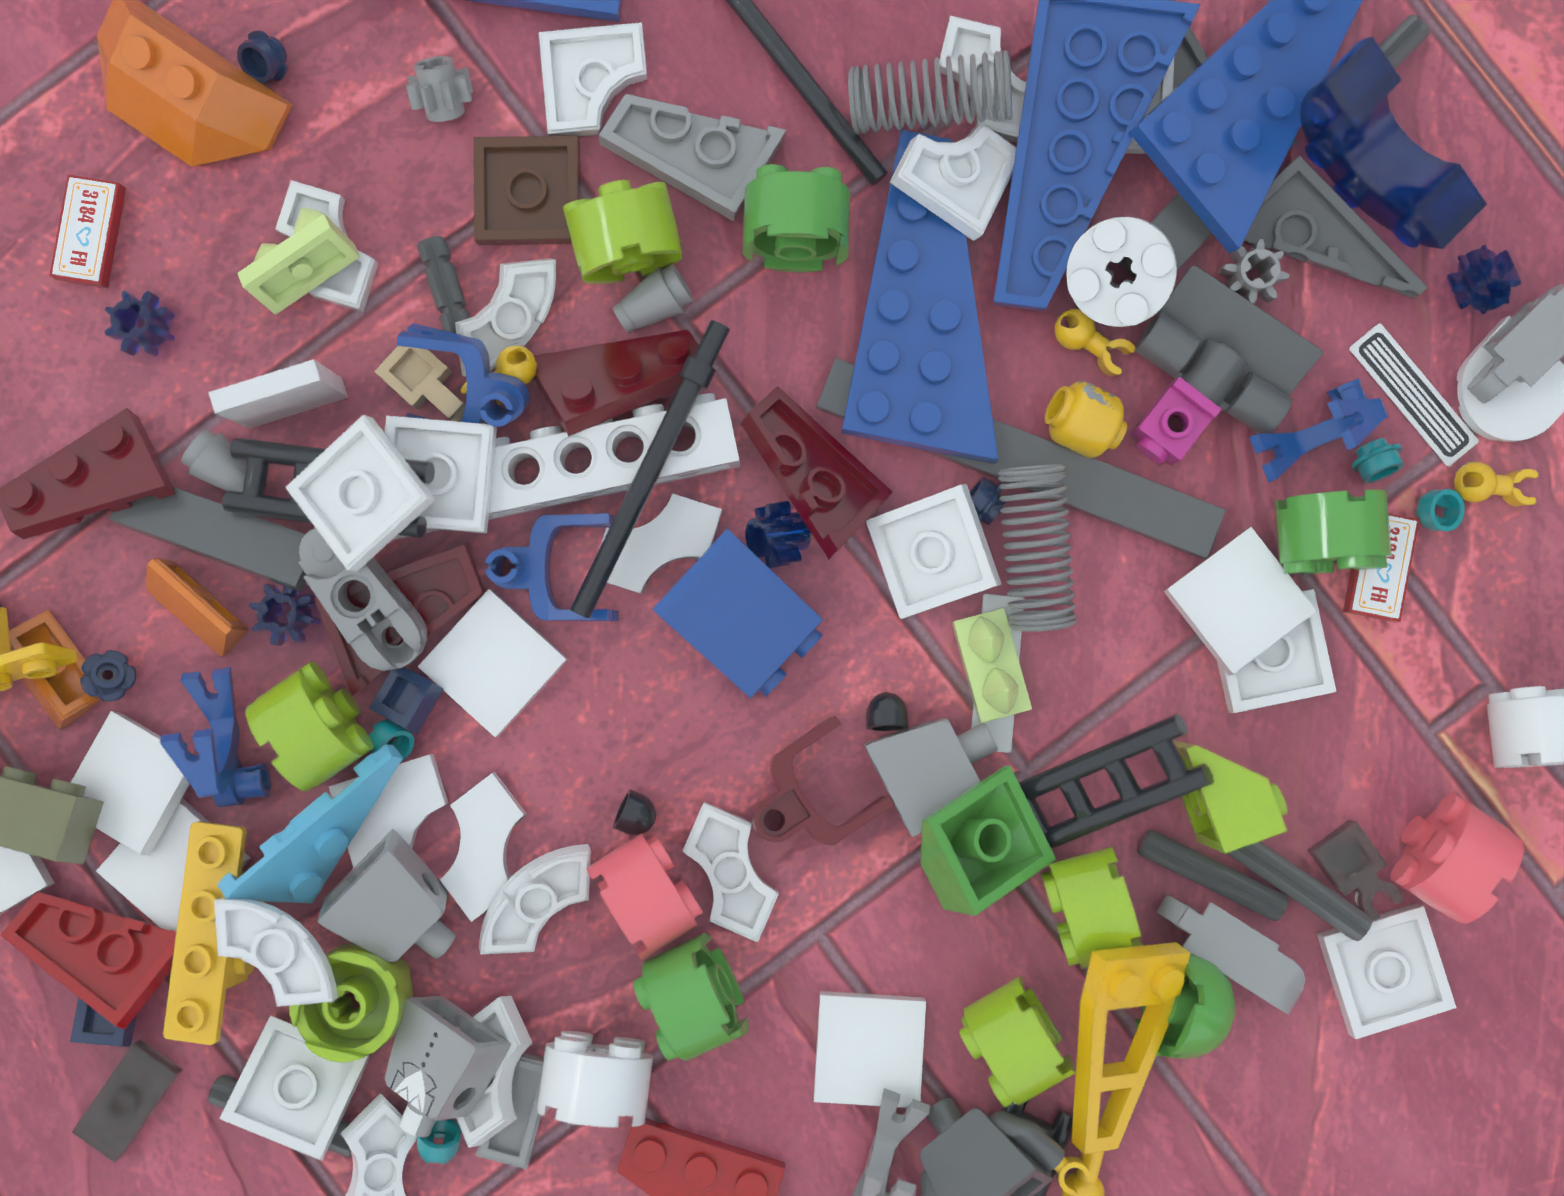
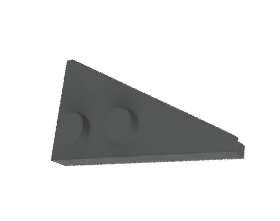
M1300 155L1273 180L1243 241L1253 245L1259 239H1264V249L1275 253L1283 251L1284 256L1412 299L1428 288Z

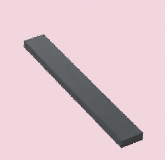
M835 358L816 409L844 419L854 369L853 364ZM994 419L993 425L998 453L996 464L923 450L995 479L999 477L997 472L1002 469L1062 464L1067 467L1064 470L1067 472V476L1057 482L1065 484L1068 488L1058 494L1064 495L1069 499L1062 505L1202 560L1208 558L1226 511L1223 508L1094 458H1087L1064 446ZM1026 487L1020 489L1026 490L1031 493L1052 490L1056 488Z

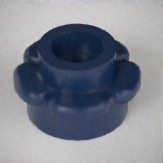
M255 30L248 34L249 39L245 40L237 50V58L241 69L260 83H266L273 78L277 81L283 79L288 68L285 64L287 53L282 43L275 37L268 36L263 31Z
M982 477L970 490V495L979 520L989 525L1000 513L1006 501L999 500L1001 497L999 494L1002 489H999L998 486L1002 483L998 482L994 485L985 477Z
M108 650L103 655L98 653L92 654L82 665L84 676L81 677L80 682L83 690L89 696L97 697L105 702H112L123 698L125 692L132 688L136 681L135 668L131 665L129 666L127 656L118 651ZM110 671L114 676L110 680H105L102 677L103 673Z

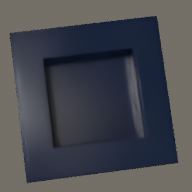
M405 667L393 669L390 671L369 709L417 735L444 688Z
M78 997L70 1042L131 1047L136 1016L126 1029L114 1026Z

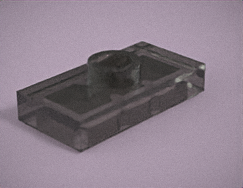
M138 1040L132 1044L72 1133L113 1162L118 1161L128 1150L183 1069L142 1040Z

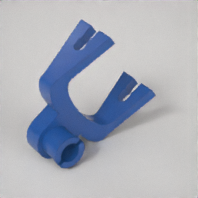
M412 323L407 327V331H402L397 335V346L454 352L459 355L464 364L467 379L466 405L461 422L479 424L486 422L491 426L500 427L517 419L527 408L529 391L526 385L516 377L490 372L488 351L481 340ZM496 399L503 402L506 406V409L500 407L497 404ZM410 413L404 416L408 418L429 419Z
M1358 378L1327 392L1328 397L1332 400L1327 404L1333 418L1297 432L1256 434L1249 437L1256 454L1273 450L1276 458L1262 466L1268 482L1278 479L1303 454L1337 438L1342 437L1347 450L1357 447L1384 419L1388 418L1381 398L1367 399L1360 384L1362 382Z
M610 513L543 515L536 520L532 528L529 547H503L494 550L487 556L485 564H488V569H485L486 575L499 587L511 590H529L531 607L535 615L541 620L619 621V611L594 609L590 619L578 615L571 610H562L553 597L550 583L551 550L558 532L566 527L610 528L615 516ZM509 558L511 564L516 565V569H511L510 573L504 576L501 566Z
M231 667L213 669L211 677L214 682V688L218 693H211L207 690L206 682L200 671L182 674L180 681L208 719L211 728L196 730L193 733L192 739L198 755L188 752L187 744L183 740L181 733L161 735L159 741L161 746L199 798L213 796L216 805L221 808L242 805L245 799L268 797L270 795L269 791H271V778L267 765L259 763L255 766L242 767L237 756L239 725L236 719Z

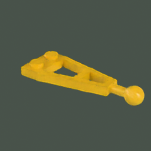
M1177 942L1092 951L1080 1001L1071 1143L1081 1151L1080 1159L1087 1165L1091 1179L1085 1176L1084 1172L1078 1168L1065 1178V1181L1077 1190V1194L1069 1195L1062 1189V1196H1105L1103 1183L1098 1177L1104 1152L1118 1149L1157 1051L1169 1026L1167 1022L1175 998L1180 995L1186 974L1184 971L1189 962L1191 952ZM1146 1006L1125 1060L1103 1064L1107 1010ZM1112 1091L1099 1122L1101 1092Z

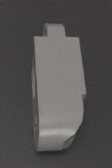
M1564 284L1557 285L1540 295L1533 302L1524 304L1483 345L1494 358L1472 379L1467 387L1481 403L1485 404L1495 398L1515 380L1519 383L1526 382L1532 387L1564 356Z
M315 528L308 531L302 538L299 546L301 561L298 563L306 573L304 579L359 658L369 667L383 671L399 669L412 663L423 652L427 642V627L421 615L374 558L370 559L357 572L348 571L318 530ZM352 580L363 582L368 587L370 601L366 608L356 607L349 601L347 588ZM388 627H394L404 639L401 644L392 645L386 641L385 632Z
M1168 894L1166 895L1156 912L1184 932L1190 933L1183 945L1185 949L1194 956L1213 963L1227 977L1284 1013L1290 1014L1303 993L1306 979L1303 969L1294 960L1277 950L1280 945L1212 902L1208 904L1204 913L1200 915L1197 913L1198 911Z

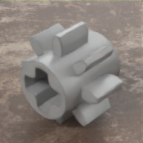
M435 56L417 62L414 65L416 75L408 76V84L405 85L411 109L418 110L424 108L426 118L433 122L448 121L463 115L465 112L463 102H471V93H473L468 68L455 70L453 59L448 56Z
M1259 239L1255 242L1249 253H1247L1243 246L1230 253L1235 264H1225L1218 270V274L1227 277L1230 289L1253 304L1258 294L1266 303L1277 298V292L1272 285L1283 283L1289 279L1288 273L1280 271L1279 260L1283 257L1284 252L1279 251L1274 254L1264 249V239ZM1256 267L1261 275L1251 281L1248 279L1246 272Z

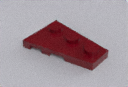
M778 386L750 410L741 422V426L829 560L893 493L892 490Z

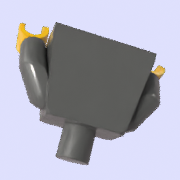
M946 1098L934 1104L926 1116L939 1136L920 1152V1159L924 1167L920 1175L921 1196H1033L1053 1180L1048 1172L1053 1169L1056 1171L1063 1191L1069 1195H1076L1077 1190L1064 1180L1065 1173L1071 1168H1079L1084 1172L1085 1176L1091 1179L1090 1171L1082 1159L1074 1156L1064 1157V1149L1038 1125L1001 1110L990 1114L976 1107L963 1116L953 1099Z

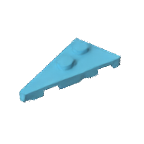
M384 744L380 750L368 755L353 768L359 776L354 782L333 799L325 791L294 817L283 831L273 835L263 843L260 849L265 856L242 876L237 878L230 872L226 874L218 883V887L226 900L252 899L268 902L313 903L402 761L403 757L393 745Z

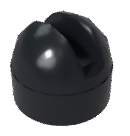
M890 692L876 695L866 709V729L871 731L908 729V710L905 702L898 695Z
M629 789L618 809L613 828L630 835L648 832L656 820V810L653 803L647 796Z

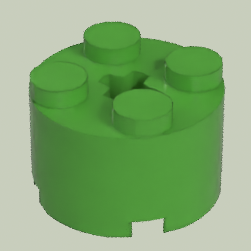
M776 164L763 165L757 168L756 179L749 182L745 188L742 249L744 257L752 262L754 253L764 258L765 268L799 273L823 270V260L836 257L835 266L845 262L849 254L850 191L842 183V173L831 167H819L811 170V172L788 171L786 167Z
M1364 490L1365 496L1353 497L1352 494H1348V491H1336L1287 497L1286 501L1276 500L1275 511L1279 563L1284 566V574L1334 572L1333 562H1337L1338 569L1369 570L1387 568V557L1392 556L1387 491Z
M706 933L646 959L642 966V976L633 981L639 1003L645 1010H652L660 1028L656 1031L657 1042L663 1055L669 1061L677 1057L684 1061H689L747 1035L749 1032L748 1017L738 1020L736 1006L744 1003V999L737 979L721 949L717 948L709 951L706 947V944L712 939Z

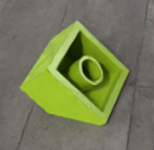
M1173 741L1188 770L1204 763L1211 770L1214 779L1213 784L1181 796L1198 843L1226 854L1287 831L1282 818L1283 815L1287 814V806L1276 784H1270L1268 778L1200 746Z

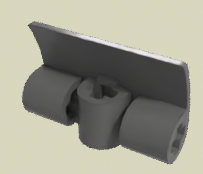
M1192 266L1188 269L1173 289L1167 302L1153 317L1134 349L1136 353L1175 379L1178 377L1184 379L1223 411L1258 434L1272 433L1280 424L1291 407L1293 399L1289 397L1290 394L1323 355V351L1197 266Z

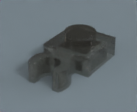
M1349 819L1307 850L1338 893L1346 896L1355 889V904L1357 908L1371 916L1373 920L1376 921L1380 918L1379 913L1372 905V898L1377 892L1382 891L1385 897L1395 904H1399L1402 901L1398 888L1392 883L1379 879L1376 875L1377 872L1388 864L1357 821Z

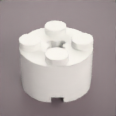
M1136 217L1111 218L1092 226L1074 245L1067 264L1068 291L1075 304L1092 320L1114 327L1137 325L1155 315L1170 297L1177 275L1175 252L1166 235L1154 224ZM1124 257H1128L1133 260L1130 269L1137 274L1136 280L1126 279L1121 285H1117L1112 281L1114 272L1108 269L1109 263L1111 261L1119 263Z
M1545 686L1510 689V692L1488 695L1487 713L1494 768L1564 764V689L1546 690Z
M561 1031V1036L555 1037V1042L546 1044L537 1106L538 1114L545 1116L550 1108L553 1107L557 1109L555 1120L572 1124L618 1127L619 1116H633L632 1127L641 1126L645 1123L653 1055L644 1052L646 1041L636 1038L614 1037V1042L609 1043L608 1046L592 1044L593 1034Z

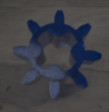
M1482 245L1480 249L1472 250L1464 256L1459 255L1457 257L1459 260L1458 272L1448 274L1447 280L1460 309H1464L1471 304L1473 308L1480 310L1481 314H1485L1487 311L1510 303V287L1521 285V279L1508 250H1504L1496 255L1494 251L1487 249L1486 245Z
M126 290L122 291L123 300L118 302L114 308H105V311L110 315L111 327L104 331L105 335L115 340L123 339L120 350L131 356L138 352L140 346L146 353L154 357L158 356L157 346L161 345L165 340L175 339V336L169 332L168 321L176 316L175 313L166 307L157 308L160 297L149 291L143 294L141 301ZM138 319L146 320L142 329L135 327Z
M790 501L769 503L765 507L755 508L756 518L750 519L745 529L747 547L758 558L765 557V563L769 568L801 561L800 551L808 548L811 532L799 513L791 512Z
M263 585L267 596L260 603L254 602L249 604L251 609L257 611L259 621L255 623L252 630L255 632H272L270 637L271 645L282 646L286 640L287 633L295 642L304 643L306 635L303 630L309 624H320V619L312 616L310 605L315 603L314 597L316 596L304 595L301 597L298 596L299 591L284 586L283 593H281L275 585ZM281 604L292 606L293 610L289 611L286 615L289 623L278 621L277 617L284 612Z

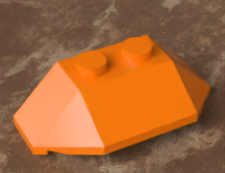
M112 0L97 34L105 101L108 111L191 167L272 149L293 106L290 102L139 0Z

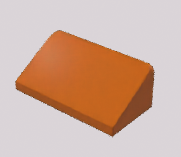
M152 558L149 561L146 573L147 591L221 657L227 655L247 633V626L175 561Z
M49 609L9 630L11 651L37 643H47L77 651L78 661L58 667L57 674L41 679L22 678L23 682L59 730L71 724L102 701L97 697L89 696L83 690L80 679L84 676L82 665L85 659Z

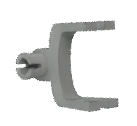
M886 1088L883 1089L877 1130L869 1150L865 1169L858 1180L852 1196L915 1195L916 1185L898 1179L895 1185L891 1187L890 1193L885 1190L892 1158L898 1144L929 1114L930 1105L913 1099L912 1103L906 1108L905 1114H897L896 1110L901 1094Z

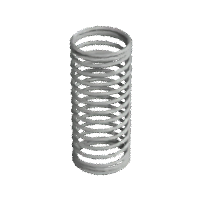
M996 50L994 53V106L988 55L986 52L982 54V108L976 57L973 53L970 55V109L964 60L961 54L958 56V111L954 91L951 57L948 55L946 58L947 114L942 93L939 58L936 57L934 59L935 118L929 86L928 61L925 58L922 60L924 82L923 118L918 96L916 62L913 59L910 62L912 82V118L910 119L906 97L904 63L900 60L898 63L901 92L900 123L894 98L892 64L890 62L886 64L889 93L888 124L883 106L881 67L878 63L874 67L878 102L876 125L871 106L869 67L865 64L862 72V68L859 65L856 67L851 66L848 73V94L854 132L857 135L860 133L867 134L871 126L872 130L878 133L881 125H883L884 130L890 132L893 121L896 129L899 131L903 129L905 121L908 128L913 130L916 125V119L919 126L923 129L927 126L928 115L931 125L937 127L940 114L943 124L948 126L951 122L952 113L955 123L960 125L963 120V111L965 112L967 122L972 124L975 118V105L979 121L983 123L987 116V102L991 120L995 122L998 119L999 100L1001 118L1004 121L1007 118L1011 120L1013 108L1009 52L1007 50L1004 52Z
M1062 464L1002 469L997 472L999 475L997 479L999 481L1017 482L1000 484L998 486L999 489L1026 487L1056 488L1028 494L1004 495L999 498L1001 501L1058 499V501L1037 505L1001 508L1000 512L1060 511L1059 513L1039 517L1004 519L1001 521V524L1062 523L1057 526L1041 529L1004 531L1001 535L1004 537L1037 534L1064 535L1049 540L1019 541L1003 545L1005 549L1039 546L1065 547L1050 552L1016 553L1004 557L1006 561H1023L1047 557L1066 559L1051 564H1025L1005 568L1007 573H1025L1048 569L1067 571L1052 576L1013 577L1005 581L1009 585H1026L1049 581L1068 583L1058 587H1030L1009 590L1006 594L1010 597H1026L1050 593L1069 594L1059 599H1026L1009 602L1007 606L1012 609L1037 608L1056 604L1071 606L1059 611L1035 610L1012 613L1008 616L1010 618L1008 621L1011 623L1009 627L1016 631L1058 630L1074 626L1078 622L1075 619L1077 615L1072 612L1077 606L1070 601L1076 594L1069 590L1075 582L1067 578L1074 570L1069 566H1065L1073 558L1068 554H1064L1072 546L1063 542L1069 539L1071 534L1062 530L1068 527L1070 522L1060 518L1070 512L1067 508L1059 506L1069 500L1066 496L1058 494L1068 488L1065 484L1057 482L1067 476V472L1064 471L1067 467Z

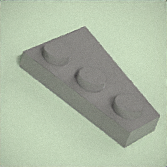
M625 94L600 132L599 145L734 221L744 206L746 186L749 182L756 179L757 168L770 164L785 140L786 130L768 126V129L764 130L741 125V119L721 115L720 120L689 113L687 107Z

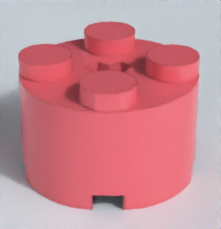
M1450 793L1443 798L1438 807L1426 819L1416 816L1407 824L1401 835V841L1406 844L1400 860L1394 866L1390 878L1393 882L1444 916L1453 919L1457 923L1468 924L1487 913L1500 899L1491 892L1501 878L1511 884L1522 862L1524 844L1521 838L1513 834L1510 829L1458 794Z
M639 834L588 866L586 870L592 880L602 874L604 880L598 883L601 889L599 893L630 944L634 945L642 940V943L635 948L640 959L644 960L697 926L694 918L703 912L683 880L673 885L666 872L675 866L656 836L654 835L645 840L643 835Z

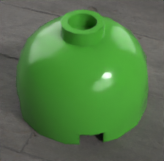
M1190 954L1189 962L1184 971L1186 973L1180 995L1175 998L1167 1021L1169 1026L1156 1056L1180 1059L1200 1058L1220 1047L1228 1036L1236 1015L1234 993L1228 977L1213 963ZM1142 1006V1014L1144 1013L1146 1006ZM1135 1018L1136 1030L1141 1021L1139 1018Z

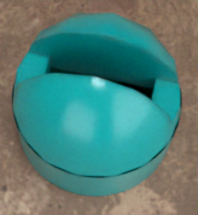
M1434 489L1419 497L1415 515L1417 519H1420L1419 524L1426 529L1432 531H1452L1461 524L1465 513V506L1462 497L1456 491L1451 489ZM1435 508L1444 510L1442 517L1435 515Z
M390 720L376 722L373 725V731L371 734H368L374 745V748L370 751L371 754L380 750L384 744H389L396 748L403 757V761L409 756L414 747V736L412 733Z
M452 1119L436 1120L428 1137H417L419 1156L428 1164L433 1162L444 1165L453 1160L460 1147L462 1132L459 1124ZM434 1137L445 1138L444 1144H434Z

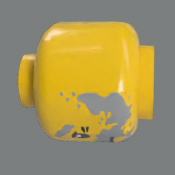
M1086 381L1075 382L1069 387H1060L1051 398L1045 412V423L1049 425L1051 439L1087 458L1100 456L1108 448L1111 450L1115 449L1123 440L1127 430V422L1123 420L1124 407L1121 399Z

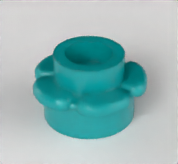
M1385 438L1371 441L1356 450L1355 453L1358 458L1352 463L1353 472H1359L1364 483H1373L1396 473L1404 466L1399 455L1403 448L1397 443L1393 445L1388 444Z

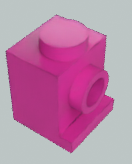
M1178 377L1166 386L1130 434L1140 441L1137 444V448L1147 458L1158 464H1163L1165 461L1169 465H1173L1181 461L1211 420L1222 409L1184 379ZM1170 415H1173L1184 424L1183 430L1180 433L1173 432L1168 427L1167 421Z

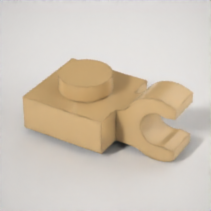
M397 346L374 371L416 410L428 399L450 420L455 422L462 420L466 404L442 384L452 371L428 349Z

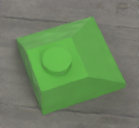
M1011 766L1002 767L922 820L920 864L944 910L976 916L1056 860Z

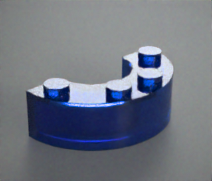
M1365 38L1357 42L1304 96L1301 103L1300 116L1302 128L1308 142L1305 146V153L1315 165L1323 168L1335 183L1333 190L1349 207H1359L1376 222L1392 231L1404 245L1416 248L1420 244L1431 248L1444 249L1487 203L1459 163L1443 161L1427 153L1413 142L1397 124L1389 108L1387 95L1402 79L1374 38Z

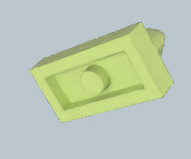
M301 208L296 220L294 234L279 245L262 243L256 253L254 262L238 272V276L243 288L276 315L360 258L354 242L329 217L315 209Z
M1001 608L951 622L979 723L1032 710L1005 609Z

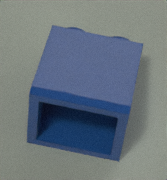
M728 529L721 534L652 609L750 698L758 690L767 697L787 675L780 668L793 652L803 658L823 636L816 629L823 619Z

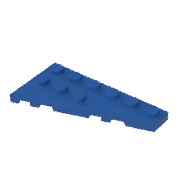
M1038 0L993 305L1037 311L1046 310L1067 268L1069 256L1074 245L1085 233L1133 139L1129 131L1143 119L1201 4L1170 0Z
M1269 0L1129 131V134L1229 254L1240 249L1363 0Z
M901 130L892 176L910 141L918 134L936 142L952 143V139ZM890 183L841 433L996 464L998 453L966 235Z

